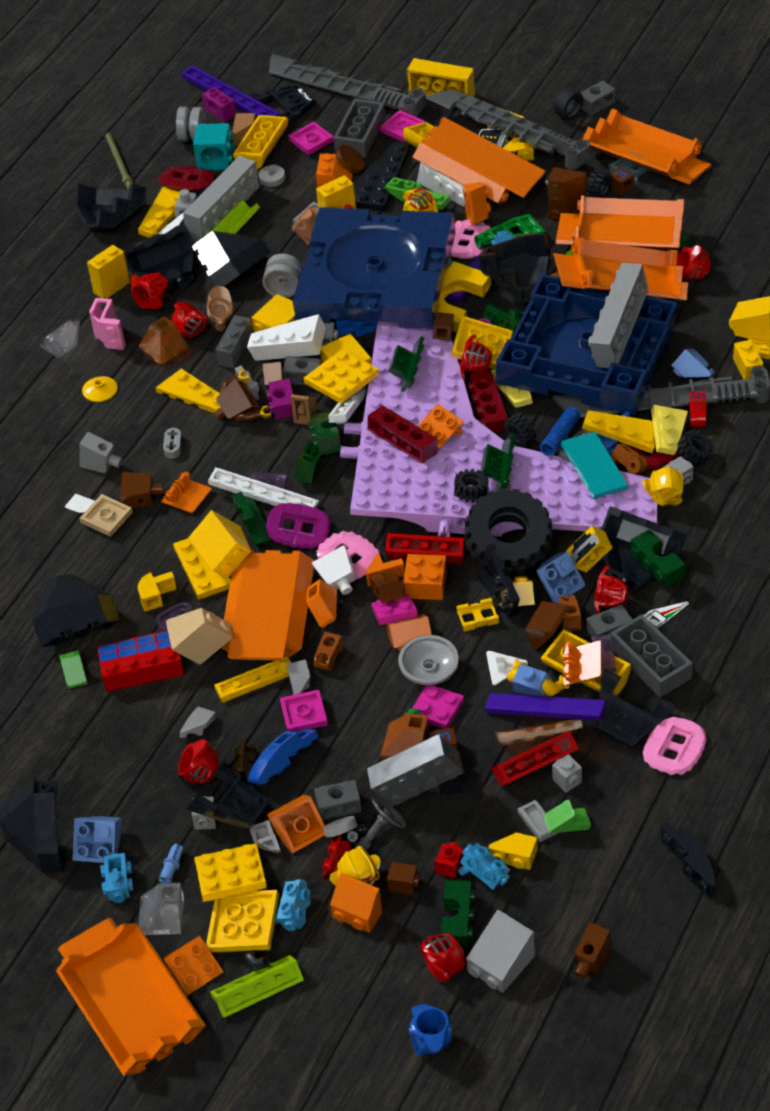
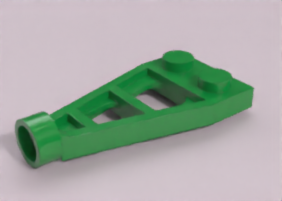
M530 214L512 218L479 235H475L474 243L478 249L491 245L494 235L503 230H507V233L511 232L512 236L515 237L531 232L532 234H544L545 230ZM518 227L523 233L513 234L509 229Z

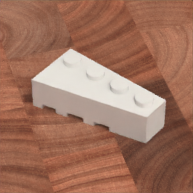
M420 162L417 183H421L422 186L434 192L450 195L451 201L465 207L463 184Z
M317 314L252 333L247 348L255 361L286 358V356L320 355L326 327L320 315Z

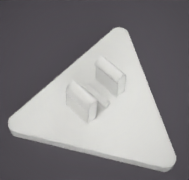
M492 651L486 652L491 681L494 686L507 679V674L513 667L515 659L523 663L526 662V665H528V662L523 659Z

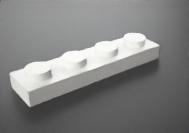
M361 388L342 404L338 402L328 415L329 422H336V424L347 422L367 395L366 388Z

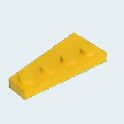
M162 187L138 228L140 235L150 238L158 234L175 217V205L179 197L178 191Z
M180 369L156 387V392L159 394L166 393L170 398L182 399L184 403L189 405L196 404L199 408L212 413L220 408L216 400L220 394L183 369Z
M587 411L582 426L583 429L596 432L599 435L649 453L653 452L656 444L653 421Z
M188 538L173 543L174 550L198 600L229 589L231 579H227L214 572Z

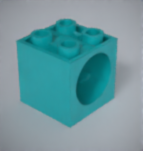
M197 124L193 142L197 168L202 167L204 170H226L230 163L233 162L232 153L235 152V145L231 142L233 140V131L230 130L229 124Z

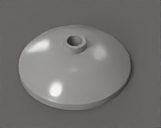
M424 635L410 640L403 646L399 653L398 662L402 674L408 680L421 685H434L449 679L455 673L459 657L455 646L447 639L435 635Z

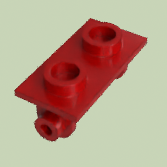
M341 834L337 837L336 841L332 840L327 852L330 855L323 862L321 868L324 870L322 879L327 874L331 875V873L337 871L339 859L344 856L346 851L349 852L351 850L348 841H340Z

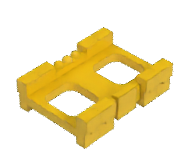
M492 598L480 600L479 604L475 603L471 604V606L468 603L456 606L464 632L474 630L475 627L486 626V624L490 626L499 623V617L494 609ZM491 609L494 615L484 618L481 611ZM473 614L474 621H463V615Z

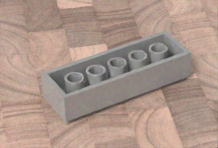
M238 156L183 212L185 225L193 241L198 242L204 238L240 200L247 201L257 191L259 182L255 161Z
M622 262L620 269L616 272L615 281L611 284L610 293L606 296L604 308L600 311L599 320L595 323L594 332L588 341L596 367L609 368L612 362L619 364L649 290L643 264Z

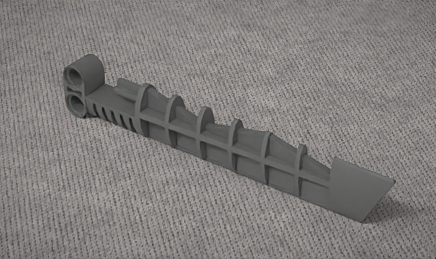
M275 54L271 55L269 73L361 100L382 102L385 104V107L401 110L415 117L427 106L426 92L422 88H416L407 95L401 93V89L391 87L387 83L376 84L371 79L365 82L360 81L356 75L347 78L343 77V72L335 73L327 68L312 67V64L307 66L296 65L297 60Z
M456 89L441 91L426 97L427 100L447 109L457 107L463 111L461 115H468L478 123L490 125L491 129H505L504 134L506 136L515 134L519 136V142H528L536 150H544L550 154H553L555 151L565 155V167L568 169H577L590 159V142L588 140L581 139L576 141Z
M756 366L751 369V379L732 381L731 376L722 378L710 376L708 379L694 383L692 379H689V384L672 387L670 381L667 388H651L649 384L637 411L651 410L653 405L669 408L689 406V392H706V404L718 403V401L725 402V400L732 402V399L739 401V398H742V400L749 398L754 399L758 403H765L770 399L768 372L765 367ZM568 394L553 396L554 401L564 411L569 407H574L579 411L580 417H585L588 410L607 414L622 413L583 404V398Z

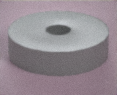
M269 165L259 171V181L264 186L275 187L282 184L285 180L284 169L280 166Z
M354 816L344 817L325 825L323 831L326 837L337 836L354 829L357 826V822Z

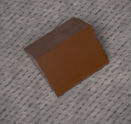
M546 601L540 603L525 628L532 648L535 651L554 634L569 609L567 604Z

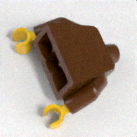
M240 370L239 376L226 380L221 387L220 395L216 399L220 408L214 412L220 421L227 417L229 420L246 422L259 419L260 416L265 419L271 416V413L265 414L263 412L269 409L267 405L263 406L261 411L258 410L260 407L245 384L249 382L250 375L242 377L246 374L245 370Z

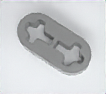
M177 428L168 429L164 435L163 448L165 456L173 459L181 453L182 437L180 430Z

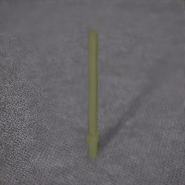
M107 133L105 137L123 177L122 182L129 190V185L133 184V180L127 173L111 133Z

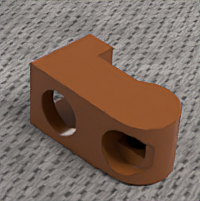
M617 444L610 456L615 464L622 463L631 474L643 473L647 469V461L626 444Z
M575 595L558 597L560 604H567L569 606L562 619L563 629L568 632L582 630L581 613Z
M324 632L314 657L315 668L327 671L332 670L338 653H341L344 647L340 635Z

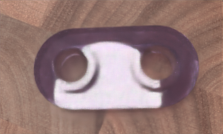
M181 602L159 613L156 616L157 627L160 630L168 631L166 621L191 612V605Z

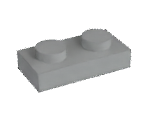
M242 366L235 368L236 376H239L240 370H244ZM246 371V374L242 377H246L247 375H250V373ZM250 375L249 382L245 384L254 399L258 400L259 386L256 381L253 382Z

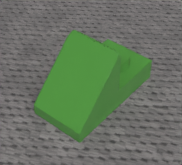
M79 651L59 655L68 689L87 684Z
M569 800L561 803L543 816L549 833L589 830L591 826L585 808L573 809Z

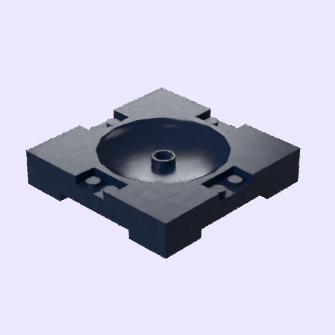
M319 207L310 238L309 254L306 264L302 267L293 298L296 320L319 314L323 323L329 324L331 319L399 322V327L433 329L436 312L439 309V297L448 257L451 256L456 234L454 213L403 211L402 216L371 215L369 209Z
M541 274L530 295V302L511 339H507L496 361V384L548 395L549 391L583 398V404L622 413L628 411L631 415H636L650 384L651 374L659 357H662L675 328L677 303L646 296L619 364L612 362L609 368L596 367L588 341L594 332V325L599 320L600 311L604 308L605 299L609 293L562 286L560 277Z

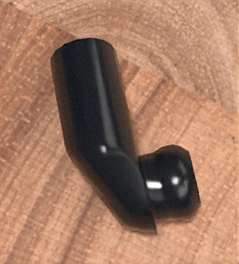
M357 823V826L348 833V840L351 842L359 841L360 835L367 834V825H359Z
M249 951L244 955V962L252 971H258L270 966V959L267 956L261 958L258 955L255 956L256 951Z

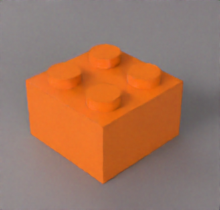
M407 554L403 580L405 585L404 594H409L411 599L443 600L447 576L446 556Z

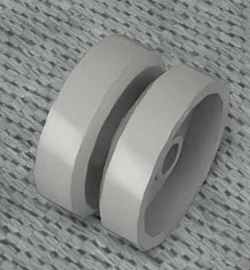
M189 107L178 108L176 134L179 142H189L190 139L194 142L197 124H206L205 112L202 107H193L192 110Z
M288 254L273 255L266 264L262 280L264 288L273 296L276 294L285 298L294 296L303 265L294 256Z

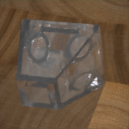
M70 319L44 337L45 341L40 346L55 357H61L77 346L80 321L76 319L72 322Z
M181 883L158 884L141 896L138 925L145 935L181 934L184 903Z

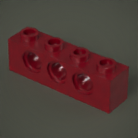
M491 370L470 374V382H467L468 390L473 393L472 401L474 405H477L476 413L478 417H481L480 423L495 434L505 433L504 422L508 417Z
M384 405L368 415L367 430L420 463H424L437 453L438 439Z

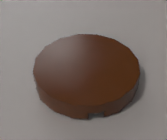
M341 145L336 150V158L344 169H350V172L358 174L364 169V160L354 148L348 145Z

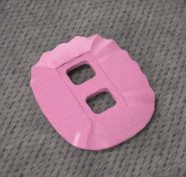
M467 219L457 221L455 223L456 234L451 257L459 259L477 257L486 247L478 249L474 243V236L489 230L490 226H486L484 222L471 225ZM465 230L474 231L473 235H465L463 233ZM460 241L469 242L468 246H461L458 244Z
M342 531L339 534L333 533L330 538L319 544V548L316 551L318 558L327 555L341 545L349 548L347 551L350 557L355 554L359 555L362 559L357 563H352L357 579L366 576L367 568L379 553V550L372 543H369L367 539H364L361 535H356L352 531L349 533L346 531Z
M671 717L664 719L654 728L643 750L644 761L651 768L657 769L660 772H666L669 775H683L685 772L691 771L701 757L707 741L705 732L698 724L684 718ZM677 734L685 737L686 740L683 744H678L671 741L673 736ZM667 749L678 753L675 759L664 757L663 754Z

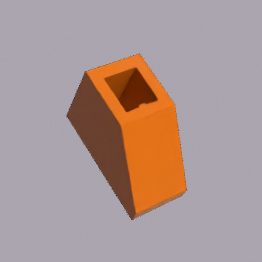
M319 579L307 588L306 604L322 628L336 620L337 589Z

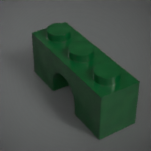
M331 411L311 415L312 422H308L314 449H318L320 455L341 451L337 427H335V422H329L328 415Z
M649 529L630 540V554L632 557L641 562L644 569L649 570L655 579L666 588L685 577V563L677 555L671 553L667 556H658L661 554V540Z
M445 880V911H455L458 914L453 917H442L441 934H452L459 942L461 948H468L469 940H473V927L470 926V921H474V908H471V903L476 901V890H472L471 881Z

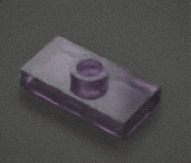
M252 471L250 478L285 489L288 474Z

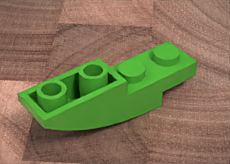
M393 177L385 186V189L405 203L406 200L403 199V194L408 190L422 189L421 183ZM428 191L435 199L438 210H443L451 201L450 195Z

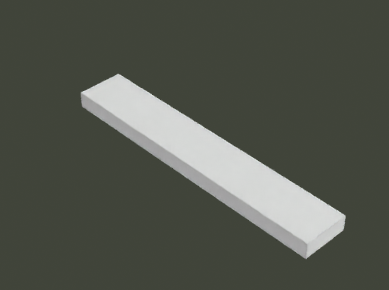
M217 467L208 479L209 485L234 493L242 492L246 497L274 506L282 503H294L317 508L319 500Z

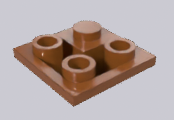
M407 713L390 722L381 758L388 759L426 741L429 734L428 716Z

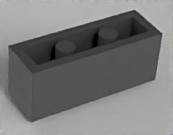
M233 316L215 349L218 366L235 368L249 342L250 335L253 333L251 318Z

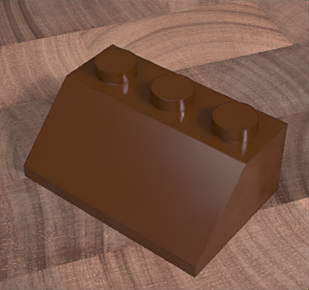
M553 168L548 178L549 219L559 221L561 213L580 214V210H577L578 200H581V195L587 197L585 172Z

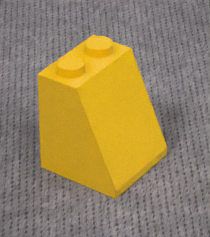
M770 296L738 302L729 319V326L733 329L735 336L770 342Z
M213 510L208 513L188 537L210 568L227 579L251 552L241 526Z

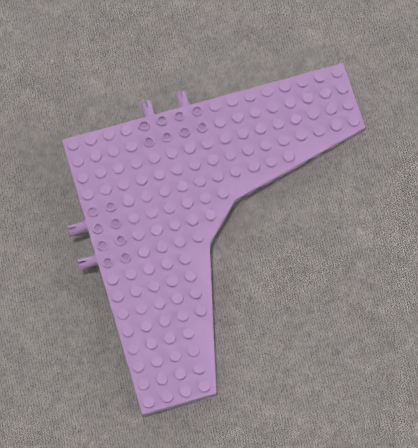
M378 321L371 365L379 369L380 375L369 382L363 422H345L344 434H357L361 436L360 446H341L340 458L357 459L350 515L403 519L426 528V531L438 532V537H443V535L450 537V533L465 534L466 517L469 515L471 506L476 505V500L475 503H472V500L465 502V499L461 501L459 497L455 496L454 480L456 474H459L461 470L464 472L465 469H468V471L474 469L475 472L481 470L484 448L487 444L501 450L504 440L474 418L464 380L460 375L458 359L451 357L453 349L452 338L450 341L433 339V329L399 327V322ZM422 336L424 337L423 344L425 346L420 354L422 357L417 365L418 370L413 377L415 381L411 388L407 387L402 392L400 390L403 379L388 372L394 349L399 345L412 352L413 346ZM437 404L464 421L461 425L462 434L460 436L452 435L441 449L437 448V453L424 463H420L367 430L368 415L382 405L416 426L420 424ZM514 447L512 451L514 457L510 464V467H512L509 475L510 483L507 490L519 489L520 492L532 494L534 499L538 498L542 502V507H546L549 512V518L552 520V529L587 531L591 526H594L601 530L610 506L657 523V503L646 493L642 483L644 479L649 480L648 477L620 471L628 485L627 490L593 499L571 461L564 460L555 455L546 456L539 451ZM488 478V492H495L497 481ZM501 522L496 524L490 532L493 536L502 537L503 533L524 528L514 522Z

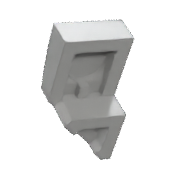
M306 660L286 664L293 694H301L305 689L308 690L311 678Z
M197 707L180 731V738H186V735L191 733L202 736L203 728H207L215 720L216 712Z
M269 820L253 825L250 833L254 844L257 843V848L280 853V848Z

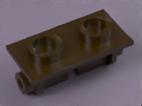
M243 738L240 746L235 748L234 757L237 758V761L234 764L233 772L240 773L242 779L248 782V775L254 765L251 763L255 762L256 748L253 744L245 745V739Z

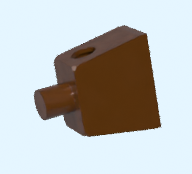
M122 472L120 500L121 503L132 509L151 506L153 504V495L164 494L163 483L153 484L151 474Z
M589 922L574 954L577 964L574 971L576 977L585 980L589 972L595 975L599 973L613 949L610 930Z

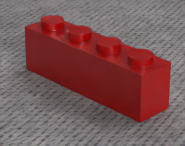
M387 533L385 552L387 559L391 560L402 558V560L407 561V554L446 556V563L463 564L465 543L464 538Z
M569 730L492 767V771L501 787L578 750V747Z

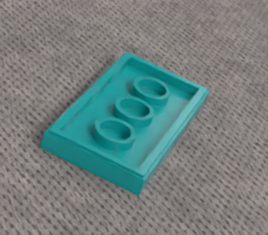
M596 432L561 442L563 450L593 499L627 490L628 485Z

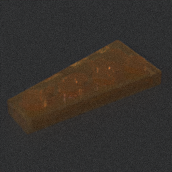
M570 719L495 734L497 742H502V745L514 744V740L522 739L523 742L535 740L534 736L552 737L558 732L565 733L570 730L573 733L575 729L583 727L581 720Z

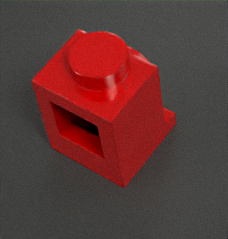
M455 842L442 844L440 852L434 861L436 874L456 879L459 872L458 869L461 867L460 861L464 857V854H462L463 848Z

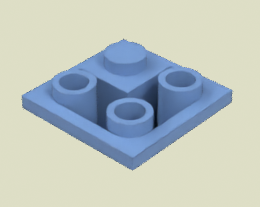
M568 552L555 554L544 561L536 570L553 603H559L558 597L570 596L586 586Z
M106 816L75 818L73 860L104 863V856L117 853L121 840L122 818Z

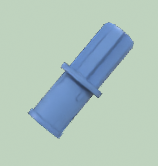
M174 844L171 847L168 857L163 861L164 867L158 878L161 883L171 884L174 873L180 866L179 860L184 850L183 846Z

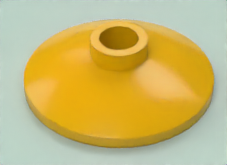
M99 376L88 380L82 388V393L88 401L104 402L115 396L118 387L112 378Z

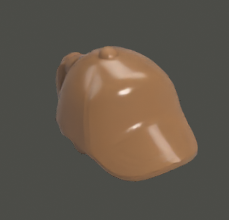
M216 286L210 290L208 295L207 315L216 323V330L223 332L226 328V321L233 314V304L228 289L223 286Z

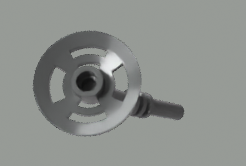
M374 797L372 802L379 813L378 819L365 837L359 840L355 849L361 846L368 851L371 841L383 825L390 823L404 828L406 826L404 819L390 804L381 798Z

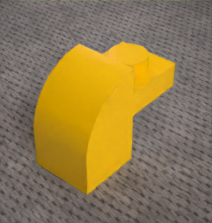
M172 572L154 578L152 573H148L141 578L138 583V592L145 612L162 607L161 594L176 590Z

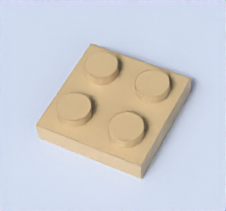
M101 494L80 517V522L111 537L133 512L131 507Z

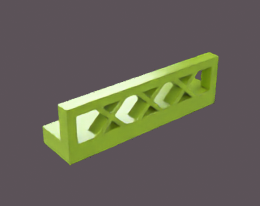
M243 199L240 200L209 233L221 231L236 234L260 206L255 204L249 207Z
M288 955L271 963L270 966L264 969L254 971L211 991L210 994L216 1001L224 1018L304 979L297 961Z

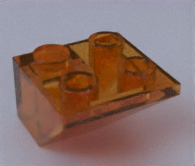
M164 316L150 324L139 348L161 365L188 349V346L175 324Z

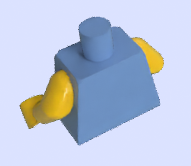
M515 659L513 667L507 674V680L513 683V692L521 695L551 697L563 689L570 688V685H564L563 675H559V681L554 683L546 672L526 665V662H520L518 659Z

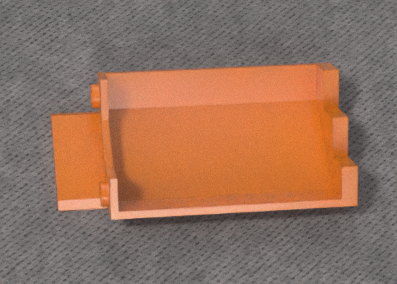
M614 109L611 110L607 120L599 119L595 129L588 127L583 139L590 142V149L689 185L712 166L710 163L696 159L702 148V144L697 138L694 141L622 116Z
M445 117L440 120L439 127L434 126L428 133L427 140L423 139L419 143L413 155V158L463 185L482 182L488 188L489 196L487 198L501 205L508 199L509 190L524 198L545 173V170Z
M581 195V200H578L577 210H580V214H560L556 244L572 245L576 238L582 237L584 240L641 248L680 249L685 201L684 199L668 201L592 198Z
M580 237L576 238L572 243L573 256L554 253L562 286L610 292L611 284L614 283L616 272L620 269L622 262L643 264L649 287L646 296L674 301L687 300L688 282H682L683 266H676L678 250L663 251L589 241Z
M251 550L231 576L224 619L231 624L233 638L221 647V649L228 652L229 658L281 660L284 658V655L291 657L302 649L308 609L306 594L307 588L312 583L314 569L312 562L315 561L301 551L283 554L277 550H266L265 553H254V550Z
M107 918L58 948L64 959L56 972L123 1076L142 1072L146 1069L145 1065L155 1058L160 1061L173 1053L172 1049L181 1042H184L186 1045L193 1041L206 1026L137 923H124L117 927L112 918Z

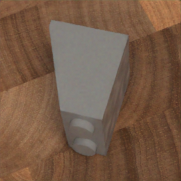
M497 910L467 957L469 973L473 977H479L485 981L490 988L497 989L503 993L535 957L534 932L500 910Z

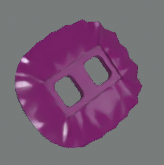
M282 503L270 511L266 530L268 537L272 538L276 543L292 548L298 547L300 549L308 548L312 550L315 547H319V544L327 539L331 524L328 516L318 508L294 503ZM284 521H294V528H283ZM304 523L313 525L311 533L301 531Z

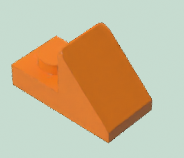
M378 553L366 570L368 587L371 586L369 576L373 573L379 572L381 574L382 571L390 569L395 575L398 574L399 578L404 577L405 572L402 558L383 563Z

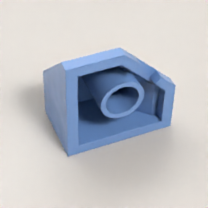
M694 348L685 349L672 364L675 368L673 371L679 377H710L716 374L713 369L709 370L707 368L709 363Z

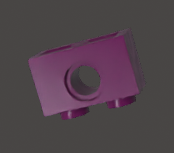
M215 87L202 94L206 111L224 123L235 117V102L232 98Z
M290 379L268 382L269 390H266L268 401H272L269 402L270 412H274L275 419L292 417L290 397L293 392Z

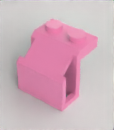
M95 298L89 311L95 338L101 340L107 349L124 350L126 345L121 321L116 320L112 299ZM100 303L106 304L103 313L101 310Z

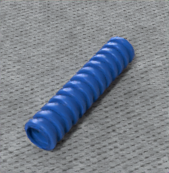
M567 408L543 440L540 450L544 455H554L561 442L565 440L571 429L575 426L580 418V413L576 408Z

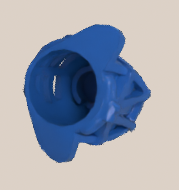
M426 1004L414 1006L411 1010L413 1018L408 1031L415 1054L417 1056L431 1053L436 1054L449 1045L452 1040L451 1020L443 1010Z

